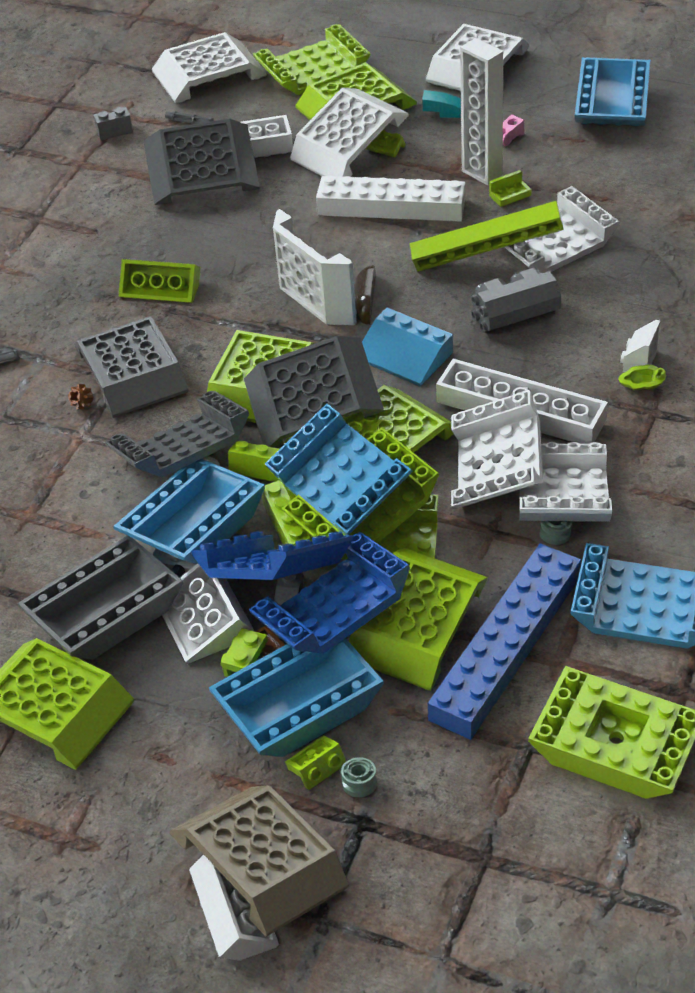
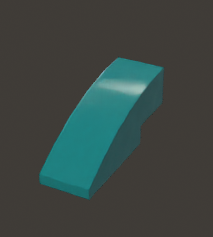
M424 90L422 99L423 111L440 112V118H461V98L443 92Z

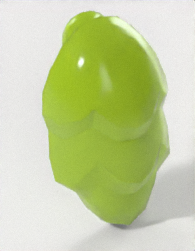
M654 365L634 366L621 374L618 380L622 386L628 387L633 391L651 390L657 388L665 381L666 371Z

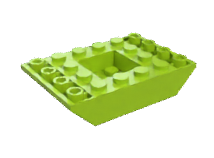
M565 666L528 738V742L551 765L648 799L673 793L695 742V710ZM619 738L623 742L619 744H614L610 741V739Z

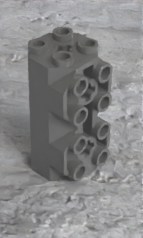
M530 268L513 274L510 279L511 282L508 284L500 278L479 284L475 288V293L471 295L474 309L471 310L473 320L478 322L482 333L560 309L561 293L560 291L556 292L557 280L550 271L542 273L537 268Z

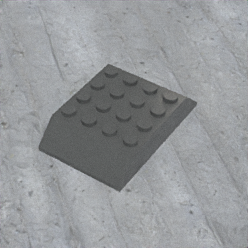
M127 535L17 604L70 656L95 659L166 613L179 593L183 580L136 540Z

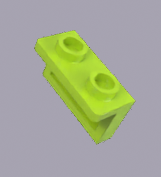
M520 170L489 182V196L500 207L532 196V189L522 181V172Z
M241 628L238 635L233 638L229 650L221 658L224 676L228 677L233 671L238 672L256 662L262 649L268 642L267 634Z

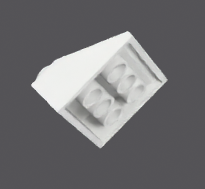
M196 564L180 577L183 580V585L170 609L162 615L185 662L188 664L229 648L233 638L238 635L241 628L254 631L226 578H209L199 564Z

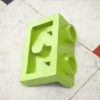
M382 130L365 149L396 157L400 147L405 148L406 143L400 134H392Z
M323 735L289 758L285 763L288 770L300 776L305 788L310 790L342 768L346 759L340 744Z

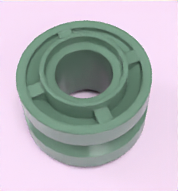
M541 521L539 535L543 541L549 544H564L570 539L572 521Z
M358 757L352 758L343 764L341 768L342 787L348 795L365 797L375 791L377 787L376 766L371 760Z

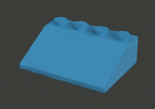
M386 308L376 317L362 344L369 365L421 386L453 353V334Z

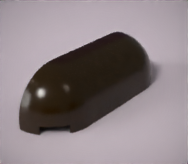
M375 265L361 270L356 278L354 290L356 317L362 320L363 324L368 325L371 324L376 279Z

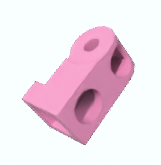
M510 115L503 122L504 146H508L517 136L521 137L525 134L523 119Z

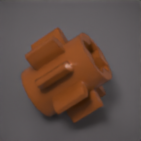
M77 384V387H71L68 398L71 406L84 410L85 406H91L94 396L91 388H86L85 384Z

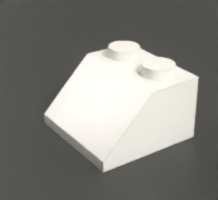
M655 320L636 330L632 339H628L626 351L622 352L620 363H623V372L628 371L634 366L652 365L658 348L660 320Z

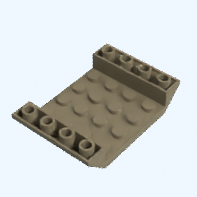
M270 785L250 787L170 830V835L184 850L195 845L251 904L249 919L266 937L347 889L349 885L335 850Z

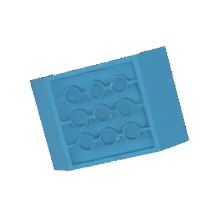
M328 404L321 408L265 463L270 471L296 496L300 495L344 535H349L412 473V470L399 459L392 460L350 427L341 414Z
M586 543L571 608V615L595 634L686 649L695 646V572L608 559L609 546Z

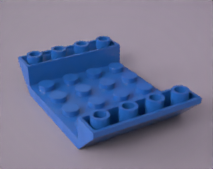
M263 531L250 533V537H247V535L234 536L233 541H230V539L217 540L216 545L214 543L200 544V548L191 550V553L209 578L274 580L339 563L353 541L352 535H343L342 532L329 533L327 538L326 536L312 537L311 542L310 540L295 541L296 545L294 546L293 544H282L278 546L279 549H274L273 535H263Z
M359 532L352 535L353 541L345 552L348 559L340 562L331 571L320 576L318 580L303 588L297 595L285 601L281 606L267 596L265 599L258 601L249 611L293 649L324 654L400 599L410 566Z

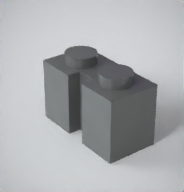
M126 106L117 107L111 113L101 111L93 114L96 132L100 141L133 133L131 117Z

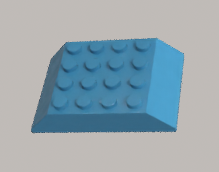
M582 57L575 108V123L645 126L650 60Z
M200 459L177 471L113 527L116 531L181 560L198 564L192 556L191 550L199 549L200 544L214 543L216 545L217 540L231 538L254 516L264 492L265 484Z
M345 638L324 654L298 651L287 644L210 686L209 691L260 755L284 757L364 711L384 682Z

